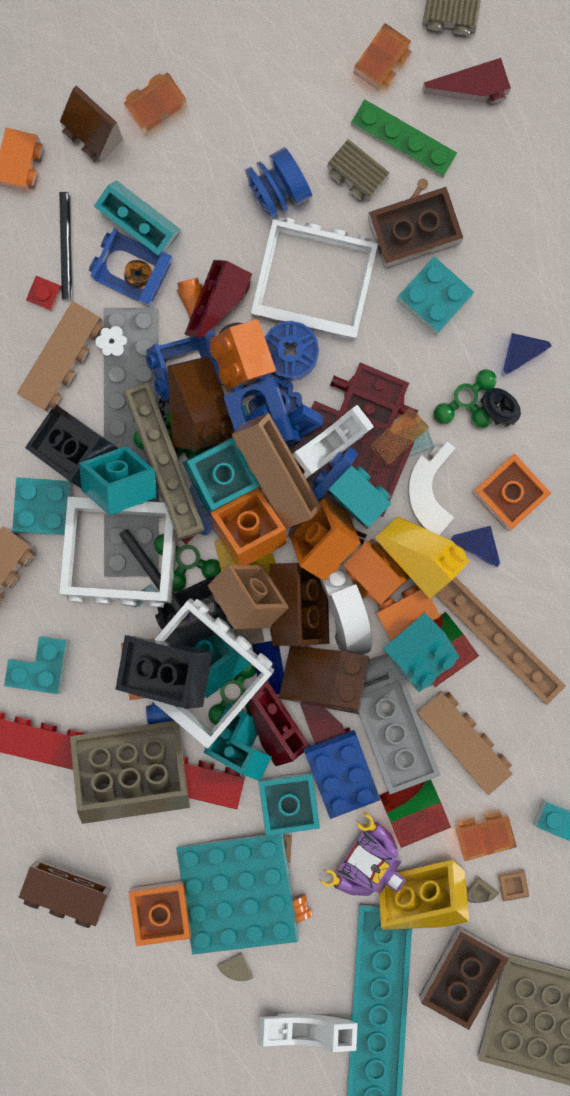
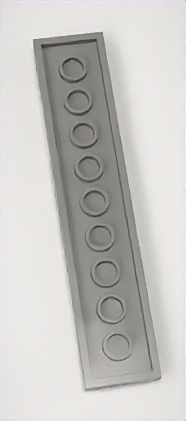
M104 308V328L111 329L114 326H118L123 331L122 336L127 338V343L123 346L124 352L120 356H115L112 353L109 356L104 355V438L118 448L127 446L149 464L145 450L138 448L133 442V435L137 429L123 390L149 382L158 405V394L154 387L155 377L152 369L148 367L146 362V350L158 343V308ZM156 483V498L151 499V500H148L149 502H159V494H158V485H157V483ZM104 513V577L148 576L119 536L125 529L130 531L159 572V554L154 549V540L159 535V516L108 515Z

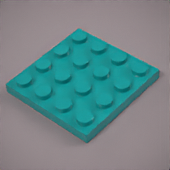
M283 834L259 835L176 847L181 881H184L191 928L190 942L192 955L299 941Z

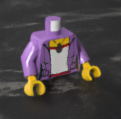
M363 812L364 816L369 818V821L366 824H361L356 820L358 827L363 832L336 871L340 876L337 877L330 869H324L323 871L331 874V879L328 882H324L321 879L319 881L327 887L334 885L336 889L350 895L369 896L374 891L381 893L386 885L395 892H399L404 886L406 879L395 872L401 864V860L397 857L399 851L393 836L379 823H374L370 813Z

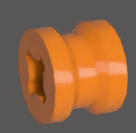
M306 894L293 897L296 923L313 916L312 910L306 904Z

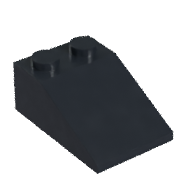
M56 405L55 409L50 410L25 447L79 488H81L79 463L119 449L58 405Z
M125 635L115 690L184 709L203 707L213 652Z

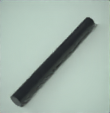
M59 192L62 300H72L70 192Z
M125 529L119 536L160 592L161 574L130 531ZM172 593V604H169V606L177 614L183 605L176 595ZM189 613L181 622L185 621L190 617Z

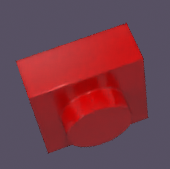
M35 276L26 301L52 312L61 290V285Z

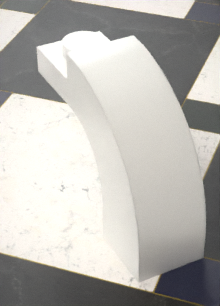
M356 405L324 432L295 451L292 455L305 479H308L327 465L339 451L343 453L374 426L359 406Z
M448 441L443 446L440 443L435 446L429 454L432 458L431 461H428L422 455L419 457L411 471L408 482V499L414 517L421 527L438 535L443 532L454 518L439 505L432 490V481L436 471L455 449Z
M341 564L336 572L332 573L325 581L320 579V582L334 613L337 626L335 639L340 650L363 655L370 652L372 647L370 624L357 585H353L351 578L346 572L347 569Z
M281 1013L277 1014V1016L259 1017L258 1045L263 1047L307 1045L323 1048L331 1052L356 1051L358 1023L338 1017L316 1014Z

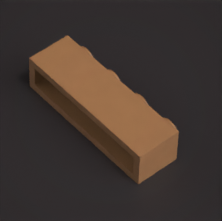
M72 301L17 394L46 412L50 408L55 409L62 397L59 392L63 385L68 386L75 376V372L72 371L77 362L82 363L89 352V349L86 347L90 340H96L103 329V326L100 325L102 319Z
M267 413L243 423L232 434L235 445L241 450L248 463L249 470L255 475L261 486L262 493L268 498L274 512L284 527L289 528L312 519L321 508V505L270 414Z
M439 691L417 710V714L484 792L489 795L513 775L509 770L512 765L502 753L497 756L491 748L494 744L485 733L480 736L473 727L477 724L466 712L462 715L457 710L456 706L459 703L451 693L444 694L442 691Z

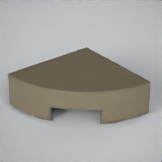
M478 875L467 888V900L471 903L487 902L499 894L497 890Z
M242 953L217 964L220 972L229 979L235 981L253 979V975Z

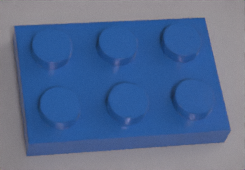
M355 730L303 749L330 819L380 801Z

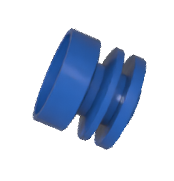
M285 147L269 155L272 165L270 170L261 161L256 163L261 175L258 176L251 166L245 169L249 188L254 198L272 220L278 217L275 207L276 203L284 213L288 211L285 198L288 196L296 205L312 197L311 189L302 171Z
M286 321L280 322L268 331L265 340L276 369L271 375L288 382L300 381L310 375L316 366L319 354L318 341L312 330L303 323ZM285 345H288L290 347L295 345L296 355L293 356L292 354H288L286 356Z

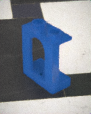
M113 228L112 233L107 232L103 238L101 247L104 249L100 257L95 256L89 267V271L92 272L90 277L93 281L150 308L173 262V257L163 251L158 256L144 244L119 233L118 229ZM120 250L125 251L155 266L144 290L109 272L107 269V259L111 253Z
M213 329L209 330L202 338L190 337L163 345H158L157 343L146 350V362L153 371L155 377L154 387L157 394L161 396L162 402L169 400L168 373L164 360L199 350L201 358H210L220 385H223L219 378L217 361L210 352L209 340L215 337Z
M265 375L257 378L255 384L248 387L246 385L236 386L231 389L230 394L223 396L235 431L243 423L247 422L242 409V400L262 392L266 398L272 419L286 445L289 446L301 441L298 430L292 429L278 385L282 384L281 379Z

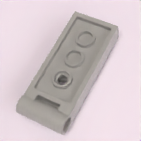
M386 653L370 659L359 715L389 794H393L441 775L404 677ZM382 704H390L391 710L389 713L381 711Z

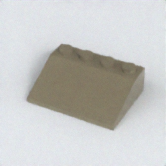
M176 721L70 736L76 806L82 824L190 808L180 729Z

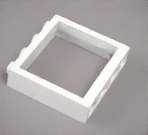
M279 217V220L273 219L251 310V317L275 323L286 321L300 322L314 332L356 341L378 243H374V239L366 238L363 235H358V238L348 237L347 232L338 229H332L331 232L322 231L321 226L312 223H306L305 226L295 224V220ZM279 233L367 254L351 326L262 305Z
M68 497L59 594L67 597V601L83 603V598H93L94 603L110 604V600H121L120 605L137 606V601L148 602L147 607L164 608V603L172 604L177 536L164 502L146 501L143 504L135 505L117 513L166 517L160 592L71 587L78 511L106 512L90 498Z
M190 598L155 640L164 642L187 614L191 612L261 672L212 730L187 709L151 700L208 749L272 675L274 669L271 667L273 663L261 653L256 655L249 649L252 645L240 635L235 637L228 631L230 626L219 617L214 619L207 613L209 608L198 599L193 601Z

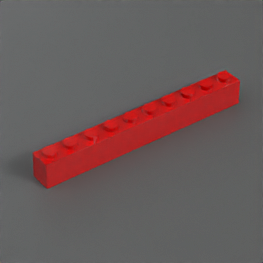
M0 712V753L73 770L70 736L82 735L84 732L68 728L66 733L58 731L57 725L42 722L41 726L30 724L31 719L15 716V720L4 718L5 713ZM183 756L190 799L238 809L245 780L244 775H240V773L229 767H225V771L215 769V764L199 760L198 764L188 762L189 757Z

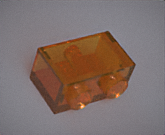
M384 23L355 64L353 73L378 91L381 90L383 85L388 87L397 74L394 72L395 68L399 63L404 65L412 53L409 50L411 40Z
M168 72L164 75L161 73L155 75L148 81V86L141 91L139 89L133 90L126 96L127 100L123 102L125 109L143 135L187 105L186 97Z
M410 407L369 447L389 466L429 426Z
M500 810L486 813L485 819L475 821L474 817L459 821L460 826L454 827L464 861L517 847L509 816L506 813L501 814Z

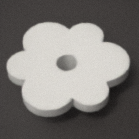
M114 326L111 329L103 328L101 335L96 338V345L102 349V353L105 356H109L111 353L115 356H120L124 352L123 346L126 345L127 338L122 336L123 331L118 326Z

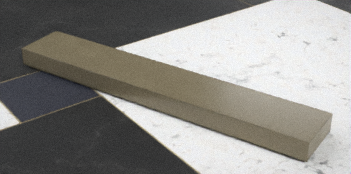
M147 382L123 390L149 464L155 470V480L178 541L203 533L205 529L150 383Z

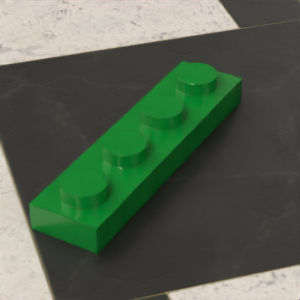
M365 99L351 121V125L441 177H444L457 155V152Z

